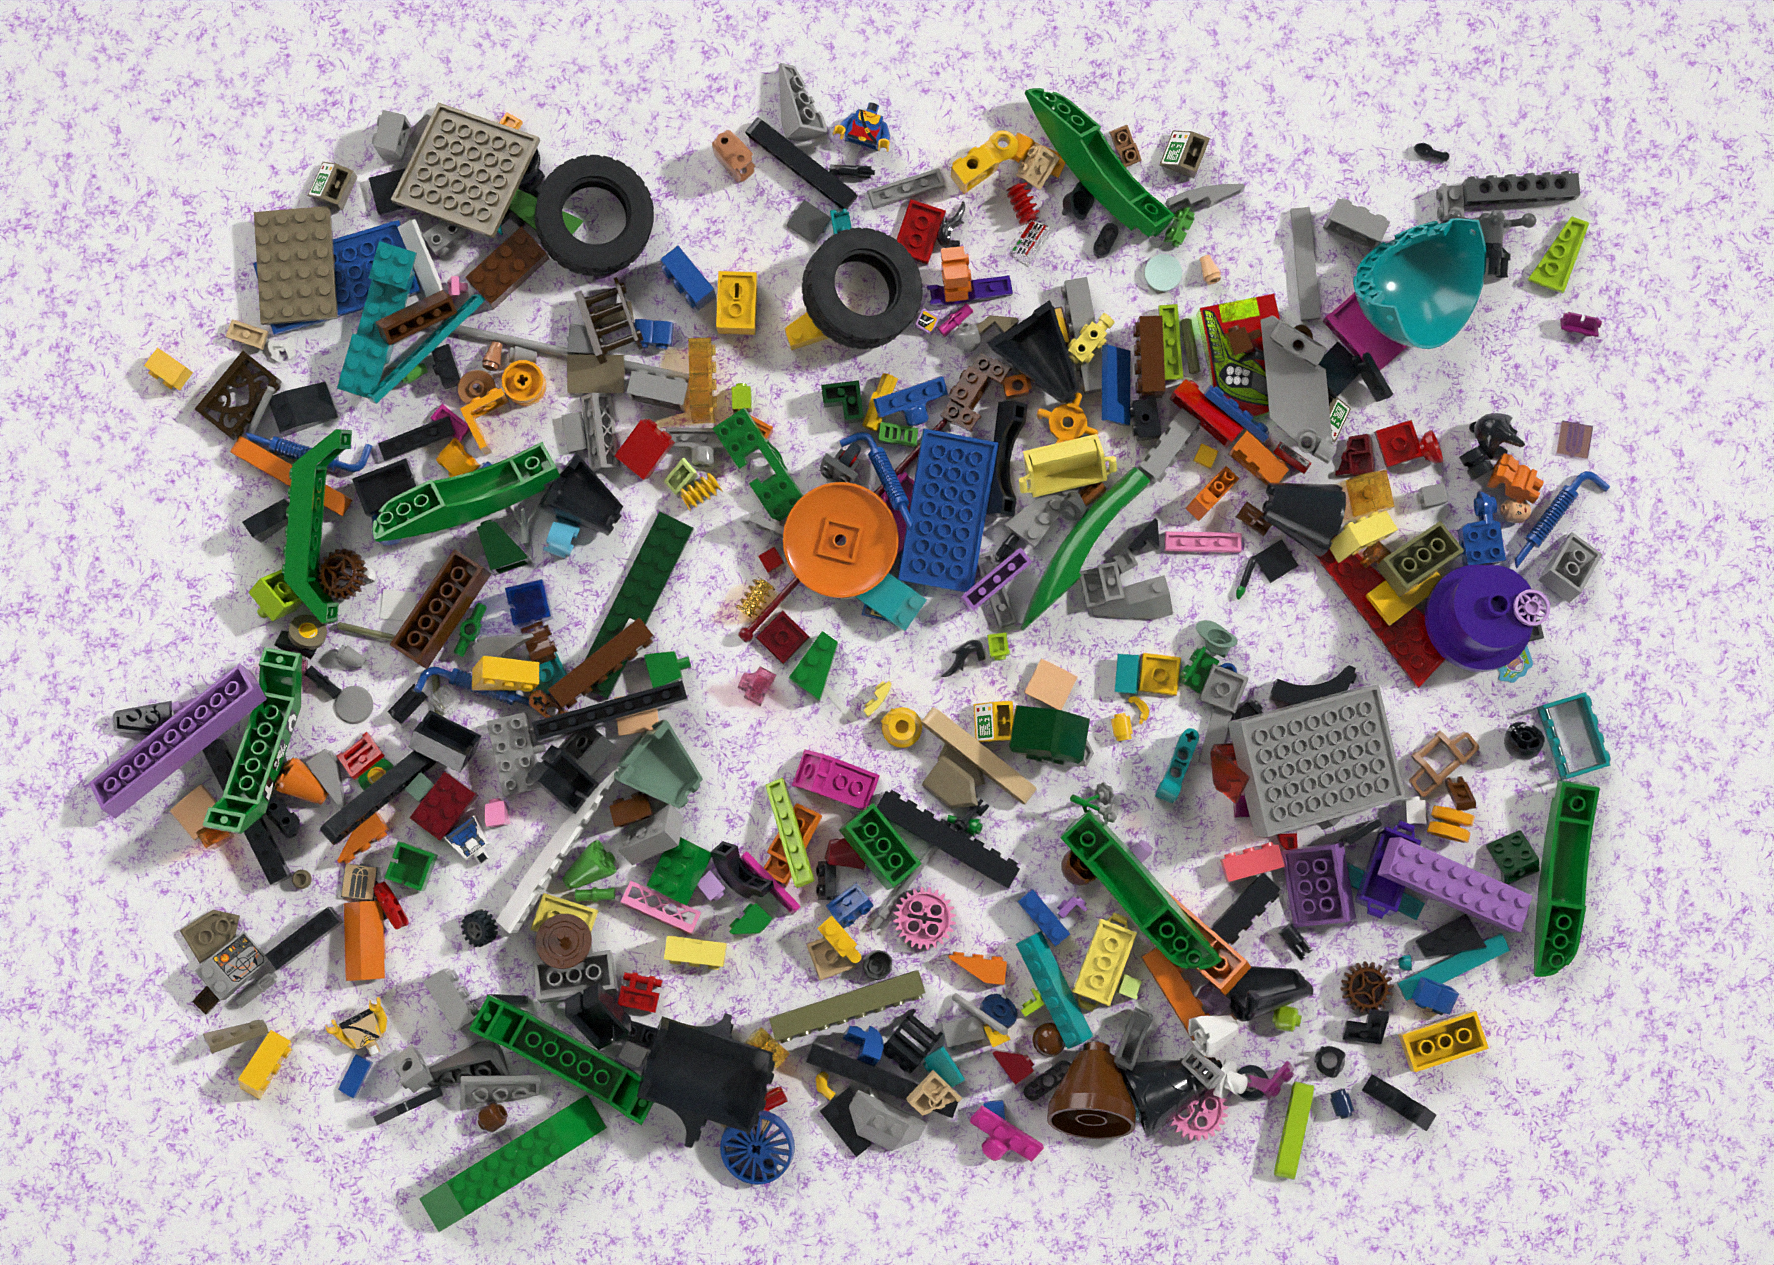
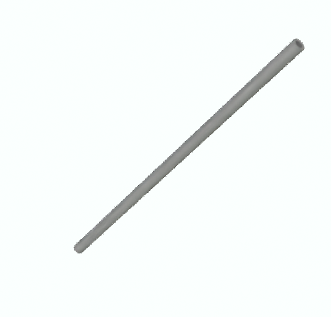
M439 321L427 328L436 330L444 322ZM459 325L452 332L454 334L518 346L562 357L581 355L567 354V348L462 325ZM624 360L625 370L637 372V369L648 371V374L654 376L656 373L666 375L668 379L672 380L675 377L685 379L686 383H689L690 374Z

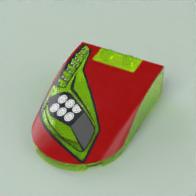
M1275 294L1199 308L1196 316L1211 385L1214 388H1220L1226 398L1235 400L1241 410H1247L1253 417L1267 414L1269 412L1265 361L1254 359L1239 363L1240 358L1247 353L1254 352L1255 347L1264 350L1262 336L1251 340L1252 349L1232 356L1224 334L1228 333L1229 328L1239 325V328L1245 327L1247 333L1260 329L1262 334L1261 319L1274 316L1280 320Z

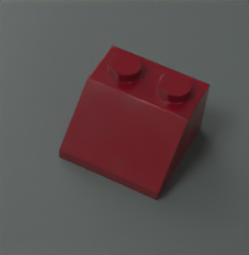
M998 1049L991 1050V1053L1015 1085L1034 1072L1032 1068L1034 1063L1027 1054L1023 1056L1018 1052Z

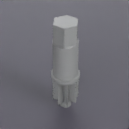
M269 972L263 978L257 980L255 984L235 998L236 1003L241 1008L276 983L277 975L275 973L271 975Z

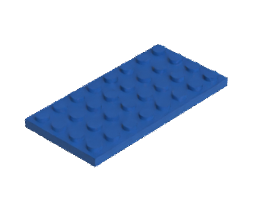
M399 220L333 239L338 317L364 309L372 281L369 275L379 241L406 249L398 230V226L401 225ZM254 262L253 265L258 279L257 262ZM414 275L409 296L421 293L416 275ZM327 320L271 324V328L276 336Z
M923 429L909 508L914 525L911 532L906 525L898 580L967 592L974 586L998 442Z

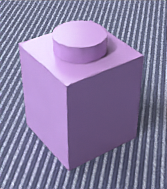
M712 871L704 875L697 885L710 901L713 899L718 901L725 895L723 891L726 888Z

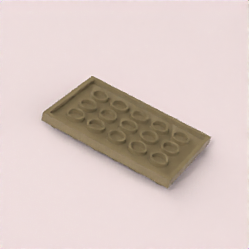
M320 206L254 212L261 324L269 325L338 319L331 207Z

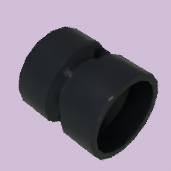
M1480 445L1459 457L1463 466L1468 467L1467 473L1471 480L1494 469L1490 460L1485 459L1486 453Z

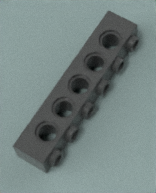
M1563 171L1561 174L1545 172L1542 175L1526 173L1523 176L1507 174L1504 177L1489 175L1486 178L1471 176L1462 183L1464 206L1576 200L1580 196L1579 173H1572V171ZM1554 182L1560 183L1562 189H1557ZM1536 183L1541 184L1543 186V190L1537 189ZM1517 184L1522 185L1524 191L1518 190ZM1498 186H1504L1506 192L1499 191ZM1479 187H1485L1487 193H1482Z

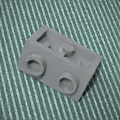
M1442 183L1436 191V198L1440 201V207L1437 210L1438 219L1441 220V223H1447V214L1454 209L1458 210L1462 217H1465L1463 185L1447 186L1446 183Z

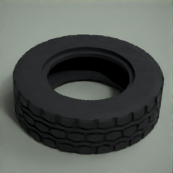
M583 155L565 161L564 164H560L548 175L537 197L535 226L538 238L541 240L540 243L545 251L548 252V255L558 262L557 264L565 269L568 268L569 271L576 274L581 273L585 276L595 275L597 277L623 270L640 256L651 234L654 222V207L648 187L644 185L645 182L630 166L627 167L625 163L614 160L612 157ZM589 187L601 188L612 193L621 202L625 211L626 225L623 231L615 239L603 244H589L574 237L567 229L562 215L563 206L573 193Z
M859 227L851 228L850 230L846 229L838 232V234L835 233L812 255L803 273L802 298L810 319L813 320L812 322L825 336L845 347L872 349L891 342L909 326L921 305L922 279L915 260L901 243L879 230L871 228L861 229ZM848 262H862L872 266L883 276L889 290L888 305L883 313L872 316L861 315L853 312L843 304L835 288V274L840 265Z

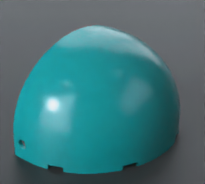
M1455 218L1449 219L1447 223L1438 224L1437 221L1424 223L1394 235L1395 239L1386 244L1383 241L1365 256L1356 269L1357 274L1353 278V286L1359 306L1374 328L1399 344L1420 349L1440 347L1459 333L1475 309L1485 278L1486 245L1479 220Z

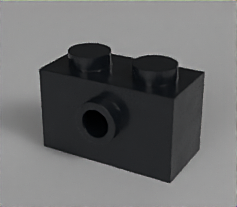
M446 344L435 348L431 352L435 362L432 365L435 375H439L442 386L445 389L458 386L461 374L452 347Z
M1156 398L1133 401L1132 406L1129 407L1130 418H1134V425H1132L1133 437L1136 436L1137 441L1160 438L1161 429Z

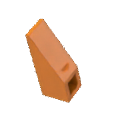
M1225 466L1185 509L1200 521L1240 478Z
M378 811L351 833L337 860L338 863H350L356 858L355 854L360 851L362 853L372 847V842L375 840L379 842L387 836L386 832L390 829Z
M954 951L953 955H948L949 959L984 983L1005 984L1007 962L1003 961V957L991 956V960L983 959L984 955L980 954L964 957L963 952Z

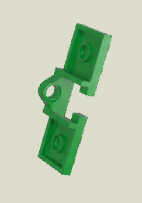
M744 407L712 429L739 469L748 464L745 457L760 449L775 474L763 482L756 478L749 485L770 517L777 521H782L788 517L794 505L803 497V494L787 472L788 469L779 451L764 437Z

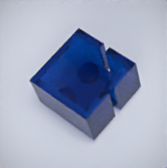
M543 579L505 588L508 605L515 607V609L510 608L513 626L516 628L533 624L532 620L537 623L554 619L546 584Z

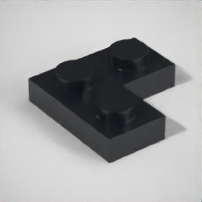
M1369 1009L1366 1023L1346 1020L1342 1033L1343 1040L1382 1044L1389 1020V1011Z

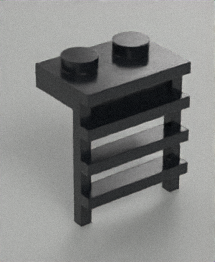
M915 1009L908 1014L892 1036L884 1043L883 1047L884 1055L889 1059H893L900 1069L909 1074L918 1067L943 1035L941 1031L936 1035L913 1016L916 1012ZM910 1021L933 1041L929 1043L906 1023ZM903 1029L926 1050L923 1052L900 1031Z

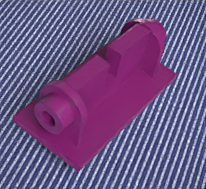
M1572 312L1564 313L1563 318H1560L1562 330L1570 333H1581L1589 337H1599L1598 328L1602 325V321L1599 318L1585 316L1584 321H1581L1582 314Z

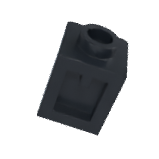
M1250 699L1232 717L1238 720L1263 713L1261 711L1263 708L1256 700L1253 702Z

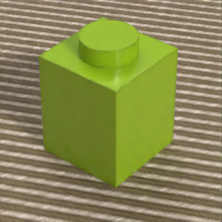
M738 383L736 386H732L733 413L738 412L739 409L741 410L744 407L748 412H752L751 386H747L746 383Z

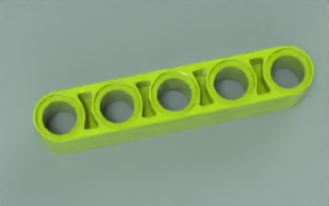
M1294 1081L1292 1085L1274 1169L1275 1176L1292 1180L1296 1177L1314 1093V1085Z

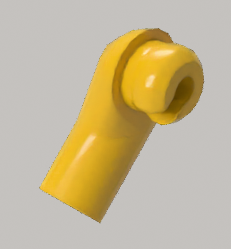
M822 1071L815 1078L816 1089L830 1101L836 1093L827 1086L828 1073Z

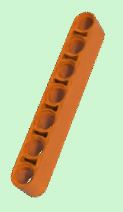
M238 437L230 451L232 454L291 487V479L289 478V471L292 468L291 464L244 437ZM326 485L324 506L343 517L353 500Z

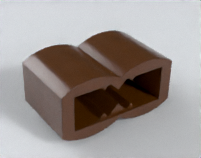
M542 621L520 629L522 634L532 633L534 636L525 642L532 662H539L540 665L557 658L555 652L558 649L554 640L550 641L549 636L552 633L548 624L544 625Z

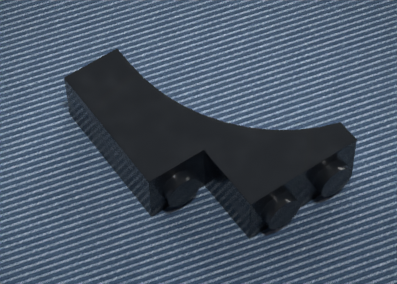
M1348 665L1333 679L1316 685H1297L1276 679L1268 698L1290 706L1346 691L1350 683L1353 684L1355 682L1357 673L1354 672L1356 668Z

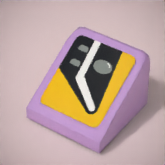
M923 308L915 323V328L932 335L940 318Z

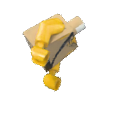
M377 997V1004H372L371 1000H369V1009L338 1024L339 1027L334 1019L331 1020L334 1025L333 1027H328L325 1024L326 1031L329 1034H333L341 1043L356 1050L366 1046L370 1056H373L381 1051L376 1041L384 1037L387 1028V1015L381 1006V999Z

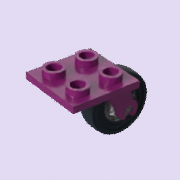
M1286 1061L1273 1078L1269 1079L1262 1068L1255 1065L1244 1066L1237 1073L1241 1075L1245 1073L1248 1084L1246 1090L1238 1095L1248 1101L1258 1100L1264 1095L1268 1099L1272 1096L1276 1097L1281 1091L1280 1086L1284 1082H1289L1293 1077L1294 1068L1290 1062Z

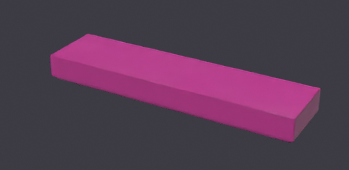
M747 851L740 857L744 866L751 873L773 881L774 888L769 892L791 914H794L801 907Z

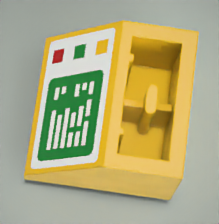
M1013 701L973 704L975 739L979 742L1010 741L1014 718Z

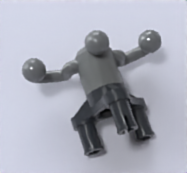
M1455 209L1447 214V221L1455 218L1470 219L1462 217L1461 213ZM1494 210L1491 214L1483 213L1479 218L1472 219L1479 220L1486 245V258H1489L1488 275H1496L1497 278H1508V261L1511 260V254L1503 248L1504 228L1517 226L1532 228L1536 224V217L1532 213H1526L1520 219L1506 220L1501 210Z

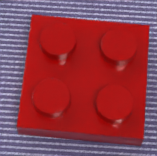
M1412 420L1374 432L1386 468L1423 457Z

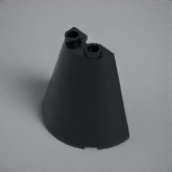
M576 453L562 469L560 477L552 482L537 507L542 511L608 536L614 529L612 524H616L621 518L620 511L624 506Z
M1269 483L1266 488V494L1269 496V499L1264 502L1262 511H1264L1263 519L1315 555L1321 557L1332 546L1331 539L1334 537V534L1338 535L1346 508V494L1342 491L1343 487L1337 484Z
M1251 966L1247 973L1228 992L1230 998L1227 1001L1233 1015L1239 1021L1246 1022L1312 996L1314 991L1313 986L1305 980L1304 976L1297 969Z

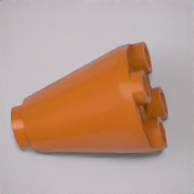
M297 757L289 759L283 767L284 773L277 777L275 790L321 805L329 793Z

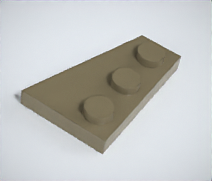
M254 1020L250 1023L203 1033V1036L213 1054L267 1034L269 1031L264 1020Z

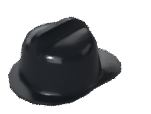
M1081 181L1076 184L1072 192L1064 196L1062 215L1077 218L1080 221L1086 218L1095 199Z

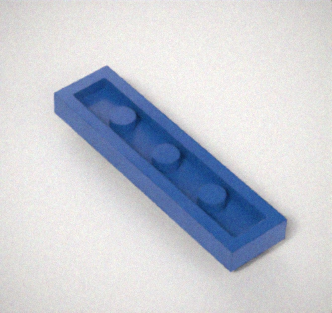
M1211 385L1207 388L1204 396L1263 443L1267 440L1269 429L1265 424L1256 422L1250 412L1241 410L1238 407L1239 404L1231 398H1226L1220 388H1214Z

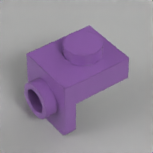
M1072 896L1068 901L1064 899L1057 907L1059 909L1057 914L1064 919L1075 905L1083 912H1086L1087 908L1085 905L1087 903L1079 896L1077 898Z

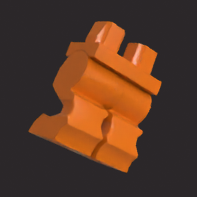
M1503 453L1494 465L1487 487L1497 488L1500 483H1504L1506 487L1505 495L1517 499L1516 501L1520 504L1524 500L1534 504L1539 498L1540 492L1538 491L1543 486L1544 481L1536 477L1538 471L1535 469L1530 470L1525 465H1519V461L1515 460L1511 454Z

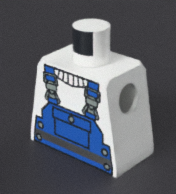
M472 816L444 837L466 860L475 856L477 861L482 864L490 858L484 848L490 845V842L477 816Z

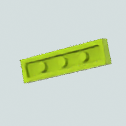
M1178 304L1159 305L1158 314L1159 316L1162 315L1165 381L1183 380Z

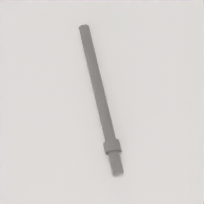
M930 846L920 859L922 864L907 876L887 904L880 908L877 912V917L869 927L876 931L883 920H887L892 908L939 849L938 847Z

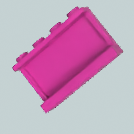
M1355 292L1323 320V323L1354 356H1359L1364 361L1363 353L1369 352L1380 371L1407 347L1387 338L1373 327L1363 314Z

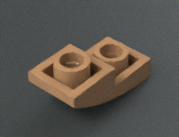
M1128 125L1109 131L1117 154L1125 167L1142 161Z

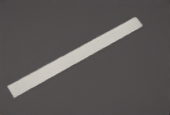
M826 683L824 688L825 694L854 727L860 723L858 718Z

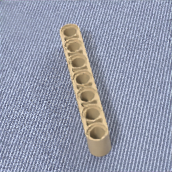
M932 707L921 721V724L1020 803L1025 805L1037 790L1032 783L938 709Z

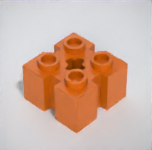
M964 246L942 248L941 273L945 301L968 300V292L972 291L971 270L968 267L969 256L965 254Z

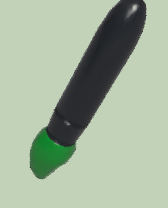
M1255 556L1249 559L1240 586L1236 590L1238 600L1246 592V587L1256 563Z

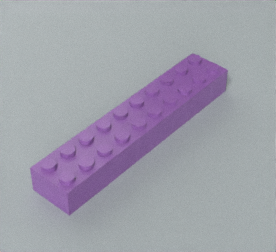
M239 663L90 781L89 785L101 810L116 819L265 701L267 698L254 674Z

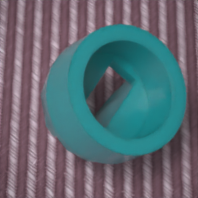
M1404 955L1399 958L1398 966L1400 969L1405 971L1412 970L1411 955Z

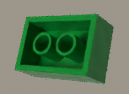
M680 837L678 846L663 852L647 886L687 906L712 857L711 852Z

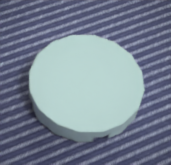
M1159 254L1152 257L1145 267L1144 278L1147 284L1156 291L1168 292L1173 290L1179 284L1182 277V267L1179 261L1168 254Z

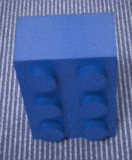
M678 245L660 259L662 263L660 267L663 274L668 280L672 278L674 287L680 294H685L686 302L692 309L695 307L700 311L716 298L714 288Z

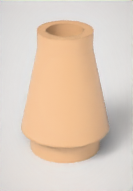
M1205 255L1199 260L1201 262L1203 280L1208 285L1220 281L1221 272L1211 259V256Z

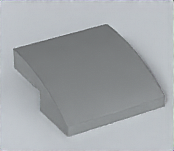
M1116 561L1098 565L1097 568L1079 571L1087 609L1107 605L1125 598Z

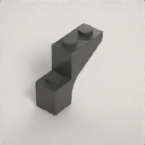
M1137 1007L1134 1008L1125 1026V1032L1114 1054V1062L1123 1070H1133L1144 1037L1153 1020L1152 1014Z

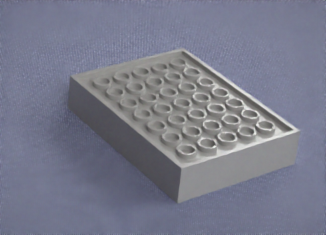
M1379 685L1361 686L1228 722L1254 836L1270 837L1406 798Z

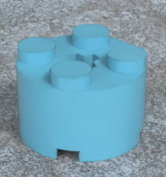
M556 516L555 519L558 522L553 521L546 539V543L549 545L548 547L544 546L543 550L565 558L566 555L570 557L574 547L571 542L573 538L577 539L580 527L577 526V523Z

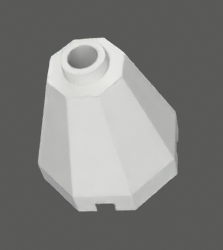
M1232 1016L1194 1017L1189 1019L1188 1026L1189 1035H1193L1195 1038L1192 1041L1193 1047L1204 1056H1210L1218 1052L1237 1035L1239 1029L1237 1020L1233 1019Z

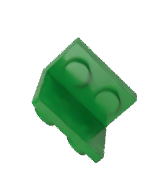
M1204 646L1201 649L1197 648L1189 659L1192 661L1191 664H1187L1179 675L1182 677L1180 683L1200 694L1204 687L1212 664L1218 665L1219 660L1205 652L1207 648Z

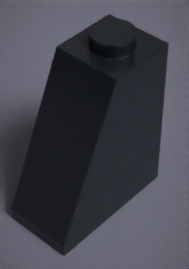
M284 498L247 518L242 523L251 536L262 543L288 525L286 510L290 502Z

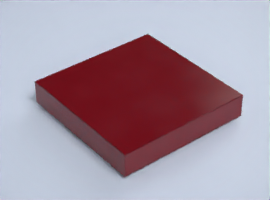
M783 610L756 637L783 665L810 638Z

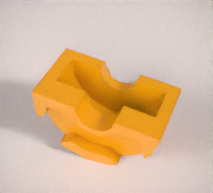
M456 437L436 458L438 464L449 471L448 475L450 477L473 472L480 466L473 456L464 450V446Z

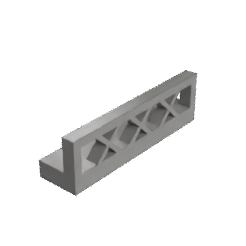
M590 393L582 396L581 401L590 468L592 471L620 468L619 460L614 457L618 449L611 393ZM599 398H605L606 406L604 409L599 403ZM603 416L608 421L607 427L602 424L601 418ZM605 435L610 438L609 446L604 442ZM607 454L612 457L613 464H607Z

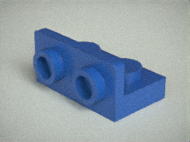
M857 882L826 905L843 929L851 926L856 919L867 914L874 906Z

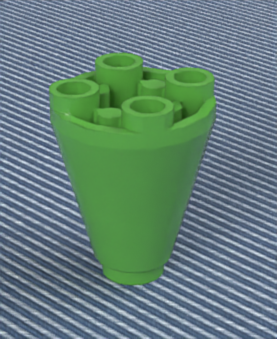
M597 839L590 843L565 872L562 880L566 887L572 890L573 888L576 889L612 876L617 872L613 863L616 859L611 852H606L602 843Z

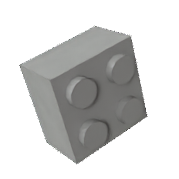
M383 110L382 115H379L377 119L378 130L373 135L372 144H374V148L381 157L402 161L411 124L405 115Z

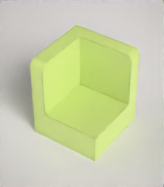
M1123 974L1117 993L1137 1000V994L1142 981Z

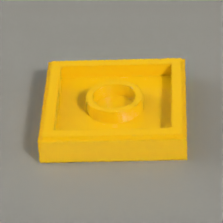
M1142 653L1138 691L1177 696L1181 657Z

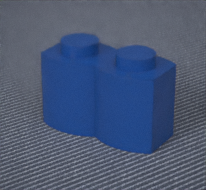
M635 319L636 329H640L644 339L641 341L643 348L656 346V349L667 350V347H672L673 322Z
M1421 977L1412 998L1416 1002L1415 1005L1422 1009L1427 1007L1433 1008L1432 1011L1439 1015H1443V1013L1450 1015L1459 993L1450 986Z

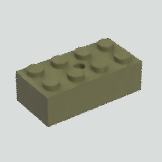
M1439 521L1385 557L1376 568L1400 598L1456 560L1464 550L1445 525Z

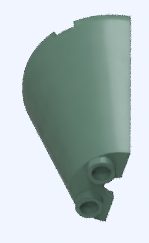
M661 720L652 725L653 729L651 731L645 730L628 747L617 764L619 770L614 772V777L625 785L680 809L688 803L689 799L687 796L689 793H694L699 789L703 778L669 722Z

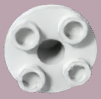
M1226 1058L1221 1068L1225 1075L1214 1089V1096L1225 1098L1230 1091L1235 1095L1237 1093L1242 1094L1248 1084L1245 1073L1242 1075L1236 1073V1062Z

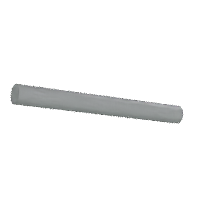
M953 994L952 1000L1002 1035L1008 1033V1029L959 994Z

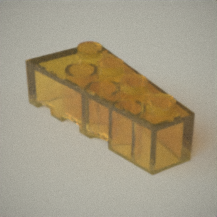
M711 337L688 338L689 399L692 424L715 423L717 396H714V390H717V380L714 379L713 373H716L717 370L716 361L713 362V356H716V344H712Z

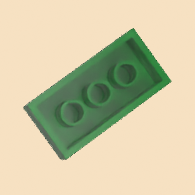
M874 803L866 806L839 829L840 833L886 890L897 886L922 864Z

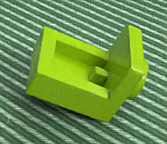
M1007 633L987 635L990 658H994L995 661L1005 660L1006 656L1010 655Z

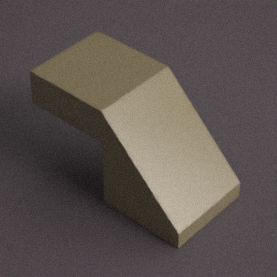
M989 315L976 327L980 336L993 325L1000 333H1006L1016 326L1019 320L1016 317Z

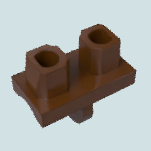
M1246 501L1236 515L1238 520L1263 537L1272 526L1263 519V512L1248 501Z

